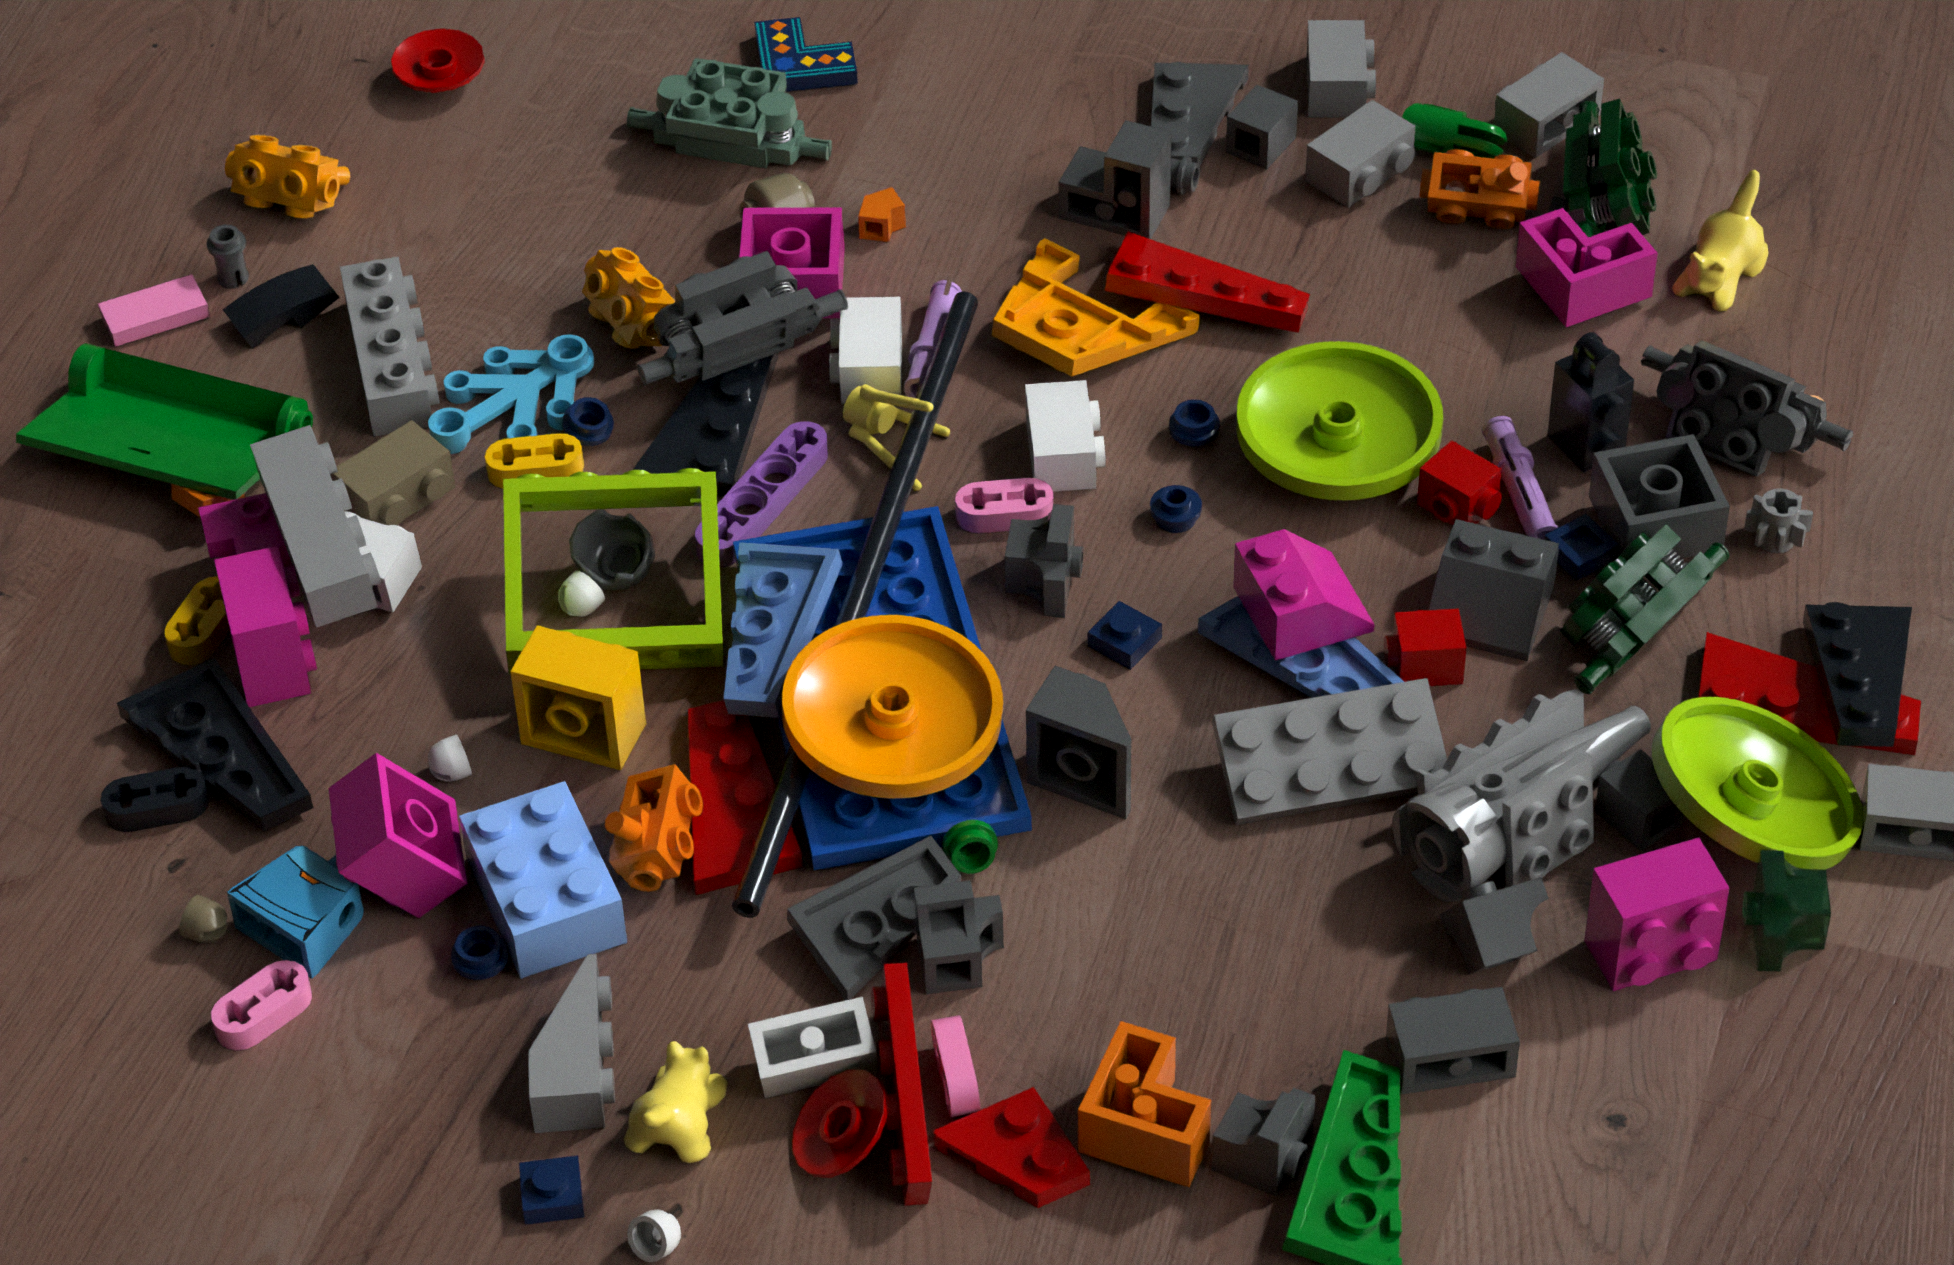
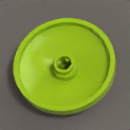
M1329 341L1306 344L1281 352L1264 362L1250 375L1238 397L1236 431L1239 444L1247 459L1262 475L1272 482L1290 491L1309 497L1327 500H1359L1397 490L1419 476L1420 467L1438 452L1441 444L1443 407L1439 394L1432 382L1421 370L1406 359L1371 345L1345 341Z
M1693 698L1676 705L1668 713L1655 733L1651 749L1652 761L1657 777L1670 799L1701 831L1740 856L1779 870L1790 872L1822 871L1841 862L1862 832L1863 807L1854 784L1841 765L1815 739L1794 724L1770 711L1729 698Z

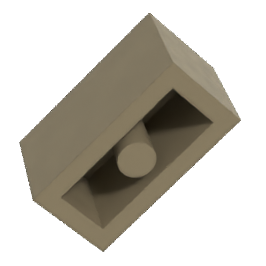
M413 420L336 466L338 472L330 474L332 481L343 479L352 509L346 510L347 512H352L363 519L384 525H399L409 516L456 488L450 451Z

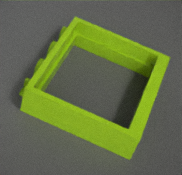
M686 468L678 470L676 473L651 474L644 470H631L622 475L599 476L592 472H577L569 477H544L539 474L530 473L523 474L517 478L503 479L505 630L509 674H511L512 667L533 631H523L521 512L701 506L706 625L569 629L557 631H567L577 636L608 644H618L627 649L638 651L640 669L723 666L716 472H703L696 468Z

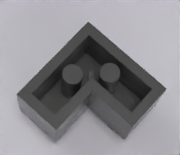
M1125 120L1107 152L1080 146L1059 180V219L1125 236L1127 232H1131L1151 239L1170 206L1171 132Z

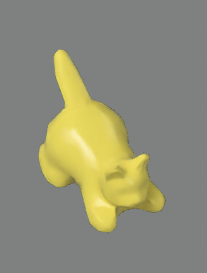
M1751 170L1747 174L1728 209L1708 216L1698 233L1696 252L1690 254V263L1672 287L1675 295L1684 297L1690 294H1701L1711 300L1715 310L1719 312L1727 311L1733 305L1740 275L1744 274L1754 277L1763 270L1768 257V246L1764 241L1763 228L1751 216V209L1759 190L1760 174L1757 170Z
M676 1041L670 1042L667 1045L666 1065L660 1067L652 1089L640 1096L634 1102L631 1109L629 1128L624 1137V1142L628 1149L635 1153H643L655 1143L669 1144L676 1150L681 1161L686 1163L699 1162L708 1156L711 1145L709 1136L706 1134L708 1128L706 1112L718 1105L725 1097L728 1083L721 1074H710L711 1067L708 1063V1051L701 1046L697 1049L683 1048Z

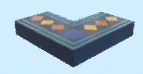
M800 17L754 22L760 67L767 70L785 72L787 84L785 92L858 84L852 41L805 46Z

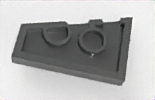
M1155 62L1151 127L1171 132V159L1182 160L1183 157L1188 156L1191 157L1192 162L1199 163V165L1202 164L1217 137V128L1224 115H1229L1234 106L1235 95L1239 89L1243 90L1248 81L1249 65Z
M929 836L788 908L787 921L845 1001L850 1000L916 934L914 888L961 882V874L933 837Z

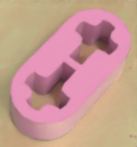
M1037 478L974 482L960 488L955 498L956 521L961 528L971 533L1009 531L1011 519L1038 520L1047 516L1053 508V491L1051 486ZM1026 502H1034V505H1026ZM974 506H983V509L977 510L974 509Z
M276 961L221 997L214 1004L211 1011L215 1036L220 1045L237 1051L249 1049L301 1014L309 1006L312 999L309 977L305 968L295 961ZM280 986H282L283 988H285V989H287V990L292 989L293 987L295 988L294 990H292V991H290V992H287L286 990H284V989H282V988L275 991V989L278 988V987H280ZM234 1018H237L239 1021L242 1022L249 1019V1021L245 1024H241L238 1021H233L229 1023V1021Z
M961 1016L931 1020L934 1054L950 1118L970 1115L979 1111L980 1100L977 1080Z

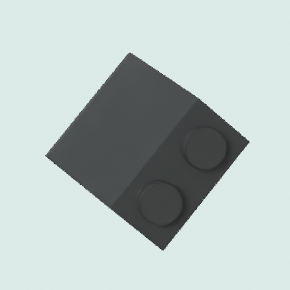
M1456 519L1441 556L1429 610L1459 608L1466 647L1528 661L1554 589L1559 543Z
M1054 666L1026 709L1027 783L1127 819L1131 812V737L1106 684L1092 679L1088 675Z

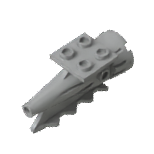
M1572 689L1557 695L1553 699L1538 694L1533 697L1521 719L1513 724L1502 719L1496 720L1484 741L1473 749L1459 743L1452 749L1444 766L1435 773L1431 774L1422 769L1416 770L1418 796L1411 798L1407 803L1399 807L1395 811L1392 821L1393 836L1401 857L1410 852L1413 860L1419 867L1412 872V875L1433 896L1446 902H1456L1462 898L1461 891L1482 884L1504 863L1507 888L1536 878H1543L1560 864L1574 855L1583 852L1594 843L1592 783L1610 763L1618 760L1638 740L1650 733L1651 724L1648 716L1641 708L1632 705L1619 713L1584 727L1583 692L1578 689Z

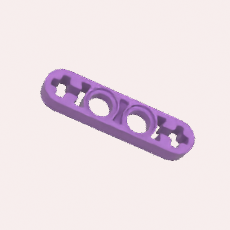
M809 421L797 422L788 426L718 502L720 567H727L736 562L733 541L760 537L825 464L828 458L827 433L823 427ZM780 472L790 476L781 483H770L764 480V477L771 473ZM745 504H753L761 508L760 511L752 515H742L735 511L739 506ZM701 521L695 530L697 556L703 562Z

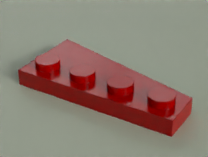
M1127 232L1107 273L1105 291L1295 333L1300 331L1310 298L1309 293L1297 290L1290 285L1277 283L1131 232Z
M1707 632L1698 698L1723 697L1758 706L1794 724L1817 742L1838 745L1815 666ZM1901 694L1893 747H1850L1915 755L1919 736L1921 700Z
M724 700L688 709L690 782L699 789L703 801L702 813L699 816L692 817L696 895L740 884L775 788V783L749 717L747 715L728 714ZM791 826L773 875L803 867L802 852Z

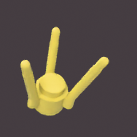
M867 384L858 386L849 394L843 408L845 422L852 424L849 436L863 442L892 469L895 457L872 434L888 432L895 420L908 424L912 413L898 409L895 406L931 412L933 404L912 397L880 391ZM935 423L932 433L948 437L950 429ZM915 479L912 489L919 491L922 488V484L919 480Z

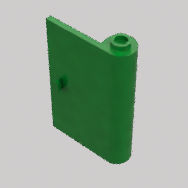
M84 343L77 348L70 362L68 392L17 432L16 443L235 500L260 479L250 444L309 425L312 427L313 414L309 411L307 401L302 398Z

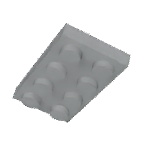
M1427 678L1216 714L1212 719L1235 825L1418 793L1416 770L1422 769L1433 774L1441 769L1447 760Z

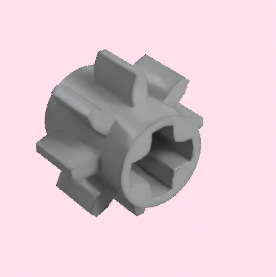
M1781 488L1769 490L1763 497L1755 495L1753 497L1752 509L1746 512L1744 525L1745 531L1756 532L1754 545L1760 546L1765 551L1771 553L1787 552L1794 545L1802 547L1806 532H1810L1813 511L1801 510L1803 497L1790 490Z

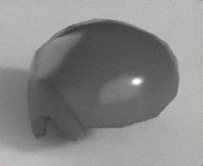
M603 509L596 510L577 523L569 539L571 559L578 570L588 575L604 590H625L637 585L648 575L655 559L652 535L640 521H637L629 513L625 516L611 515Z

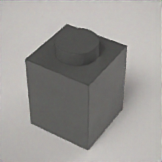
M1256 85L1227 116L1226 153L1268 169L1296 138L1298 101Z
M1643 750L1636 751L1622 761H1613L1599 775L1595 812L1640 851L1682 824L1683 813L1664 790L1657 777L1652 758Z

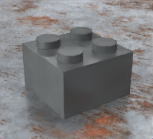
M1694 434L1594 453L1589 499L1605 532L1619 544L1618 557L1642 532L1651 539L1665 524L1681 538L1672 552H1677L1675 557L1680 556V559L1696 556L1700 551L1704 553L1714 542L1724 545L1730 506Z

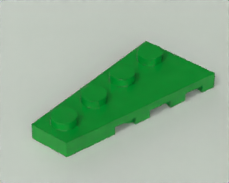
M1343 1050L1282 1250L1325 1265H1402V1257L1399 1254V1238L1402 1233V1210H1399L1401 1159H1398L1400 1068Z

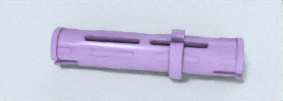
M947 280L937 281L931 288L918 341L912 345L909 353L911 368L904 384V392L907 397L916 398L918 387H922L953 299L957 293L962 292L961 288L954 282L951 283L948 295H944Z
M1494 417L1487 421L1482 428L1483 437L1487 441L1493 455L1492 463L1502 469L1501 481H1504L1526 535L1544 540L1545 534L1558 527L1554 522L1544 494L1532 470L1534 466L1530 450L1522 446L1515 431V425L1510 417ZM1509 456L1512 457L1513 462H1514V464H1515V466H1516V470H1514V468H1513V466H1512V464H1511V461H1510V459H1509ZM1519 479L1522 480L1523 485H1520ZM1526 494L1530 499L1533 509H1531L1528 504V501L1525 497Z

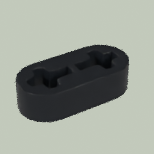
M177 767L113 780L102 791L100 801L107 824L111 828L120 832H133L196 819L207 809L209 796L204 777L199 771L189 767ZM187 791V796L178 798L179 792ZM132 801L131 807L123 808L124 802Z

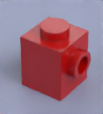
M1451 440L1420 467L1417 505L1434 514L1439 520L1448 522L1451 525H1454L1456 519L1478 524L1482 519L1488 520L1495 514L1502 500V494L1499 492L1502 469Z
M1459 608L1395 612L1393 635L1384 636L1386 666L1395 667L1396 675L1404 682L1427 678L1429 686L1463 684L1467 647Z

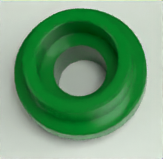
M966 820L957 823L946 832L942 840V851L958 871L966 874L978 873L988 868L994 861L998 849V839L994 829L986 822L980 820Z

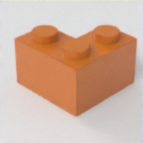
M1120 1021L1078 1109V1152L1190 1188L1210 1143L1211 1099L1172 1088L1175 1081V1037Z

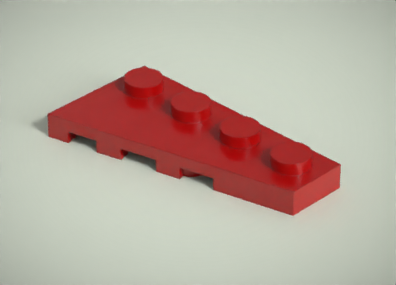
M907 963L884 964L881 985L871 987V1005L874 1022L878 1021L880 1040L877 1041L878 1069L880 1076H886L888 1097L886 1098L888 1117L885 1122L886 1130L894 1131L896 1149L889 1151L890 1177L892 1186L901 1185L904 1206L928 1204L932 1174Z

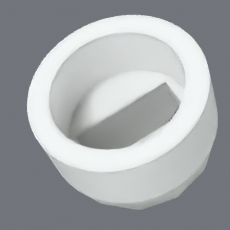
M578 570L574 571L558 590L560 607L571 616H587L605 601L604 593L596 582Z
M457 734L442 739L432 746L428 753V765L430 772L436 779L451 782L472 775L468 758Z
M650 1210L630 1222L627 1237L631 1249L640 1259L647 1262H656L672 1253L678 1246L681 1230L677 1219L672 1214H667L662 1210ZM660 1238H661V1240H662L661 1245L656 1244V1243L660 1240Z

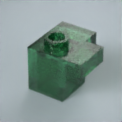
M1760 850L1753 891H1744L1743 923L1744 925L1753 926L1758 971L1781 972L1782 962L1789 954L1798 950H1824L1831 918L1826 870L1795 867L1785 860L1783 850Z

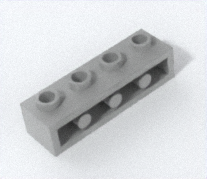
M399 256L341 266L340 272L373 437L390 434L411 420L421 428L428 427V421L432 415L430 406L440 404L435 375H424V371L432 370L427 340L417 342L416 339L425 337L420 308L410 309L409 305L418 304L413 276L402 275Z
M309 425L250 444L260 480L292 565H294L296 576L316 628L377 608L372 586L380 584L381 579L371 552L364 555L360 553L359 548L366 546V541L357 515L349 518L345 515L344 511L352 509L343 479L335 481L331 479L330 474L336 473L338 470L328 442L318 445L312 427Z

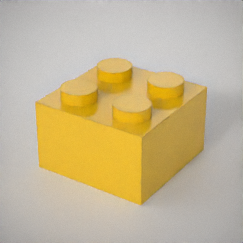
M537 625L510 671L521 744L622 770L646 725L638 651L627 649L618 644H608L577 636L567 631H557Z

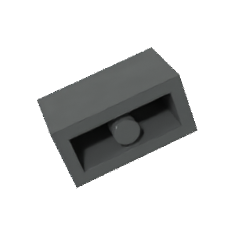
M1503 987L1483 990L1468 989L1457 994L1430 998L1414 997L1403 1002L1388 1004L1386 1042L1393 1066L1400 1068V1090L1402 1094L1516 1077L1520 1040Z

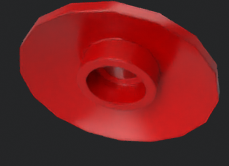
M439 28L425 30L406 38L396 47L391 57L393 75L402 85L416 91L437 93L451 91L470 83L480 74L485 59L482 45L473 36L460 30Z
M848 1069L831 1076L814 1090L800 1110L793 1129L792 1151L798 1166L814 1177L833 1178L850 1171L867 1157L879 1140L888 1117L886 1107L888 1095L881 1080L866 1070Z

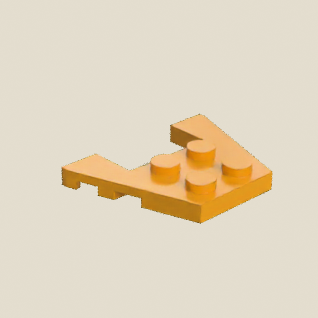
M1044 238L1036 247L1034 259L1028 260L1019 284L1017 286L1013 285L995 315L992 326V336L1073 377L1194 335L1198 332L1200 315L1189 309L1156 302L1132 319L1062 284L1078 272L1080 255Z

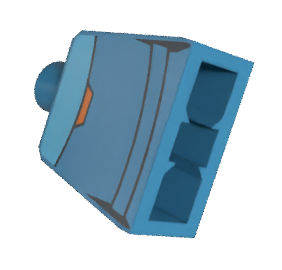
M295 846L227 892L235 928L283 960L295 961L301 964L310 978H314L361 921L364 913L359 885L349 882L338 873L336 854L327 861L306 846Z

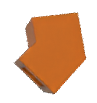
M892 187L864 196L858 215L859 239L889 242L892 232L906 228L905 204Z

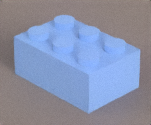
M565 781L459 816L466 859L500 935L507 944L509 955L520 979L586 957L587 954H595L627 943L622 899Z

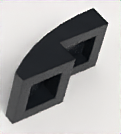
M314 264L283 273L260 284L225 307L223 311L252 348H255L291 318L302 328L340 297Z

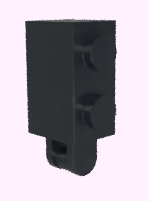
M1595 332L1583 335L1574 345L1573 354L1555 362L1547 436L1583 473L1592 469L1595 452L1626 447L1634 379L1620 366V356L1613 349H1609L1603 344L1602 338Z

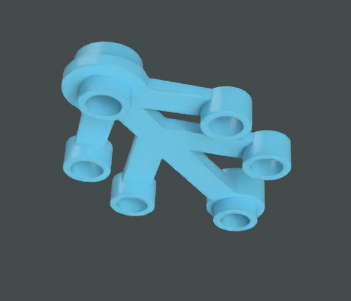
M576 335L556 337L549 343L547 350H510L503 346L488 349L483 355L486 374H471L463 370L453 371L444 378L446 398L455 404L471 401L476 393H490L494 395L467 412L451 407L434 412L428 421L429 433L447 448L450 454H456L465 449L471 438V432L516 405L513 424L506 431L507 438L537 436V429L534 423L539 391L555 380L554 399H551L546 405L547 420L549 426L553 429L563 430L562 421L564 414L559 413H565L566 409L575 402L574 394L577 379L585 376L592 370L594 366L592 349L583 338ZM515 368L535 369L527 375L513 374Z

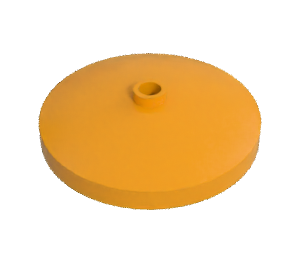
M877 615L850 620L834 626L815 637L798 653L790 665L784 680L782 720L786 736L795 753L821 778L840 788L861 795L878 798H911L949 788L967 778L984 763L994 749L1001 730L1003 692L996 670L989 659L974 643L963 635L944 625L922 618L903 615Z

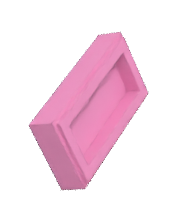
M192 274L98 303L101 318L115 347L210 317L208 305Z

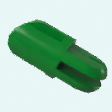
M1414 103L1407 107L1402 114L1403 119L1415 125L1414 149L1433 154L1434 152L1445 153L1448 150L1459 149L1472 153L1474 157L1493 159L1504 152L1497 145L1506 144V133L1500 127L1467 118L1466 112L1431 104Z

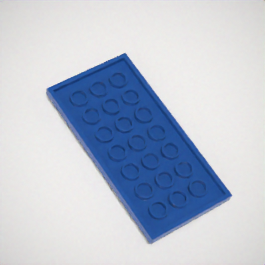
M935 506L903 512L866 617L903 615L933 621L963 635L981 650L939 507ZM874 517L733 541L738 573L740 571V560L738 557L739 542L839 549L842 567L812 637L813 640L821 633L834 627ZM781 713L780 718L775 719L786 758L790 743L784 730ZM1003 720L998 740L988 758L971 775L949 788L919 797L878 798L840 788L810 770L798 804L814 870L890 857L929 836H932L939 847H942V840L946 832L957 823L966 820L986 822L994 829L997 837L1032 831V816Z

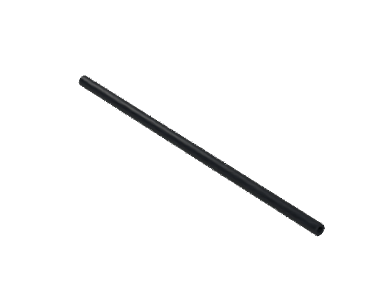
M959 292L953 299L917 398L932 403L933 410L931 412L912 411L834 626L850 620L863 618L867 615L978 306L977 298L969 292ZM791 744L732 903L733 910L738 915L746 918H754L760 912L811 770L795 753Z

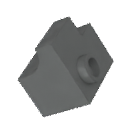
M1053 504L1051 512L1038 520L1011 519L1005 551V593L1022 594L1036 599L1043 607L1044 616L1065 618L1071 578H1081L1084 548L1083 546H1074V506Z
M1542 877L1501 890H1496L1494 881L1461 891L1464 901L1440 913L1446 935L1451 936L1457 943L1468 973L1471 975L1522 959L1538 951L1531 932V917L1536 907L1549 898Z
M971 880L915 887L916 941L926 995L983 987V959L989 953L1004 948L1003 910L1000 895L974 898Z
M1293 1088L1289 1094L1282 1091L1277 1100L1263 1101L1238 1092L1213 1134L1211 1170L1277 1196L1288 1176L1296 1178L1305 1162L1308 1152V1145L1306 1143L1313 1132L1315 1096Z

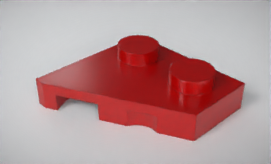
M1035 1087L933 1130L934 1145L938 1151L946 1156L951 1151L958 1153L976 1164L977 1174L995 1184L1008 1186L1015 1196L1036 1208L1045 1206L1090 1185V1170Z

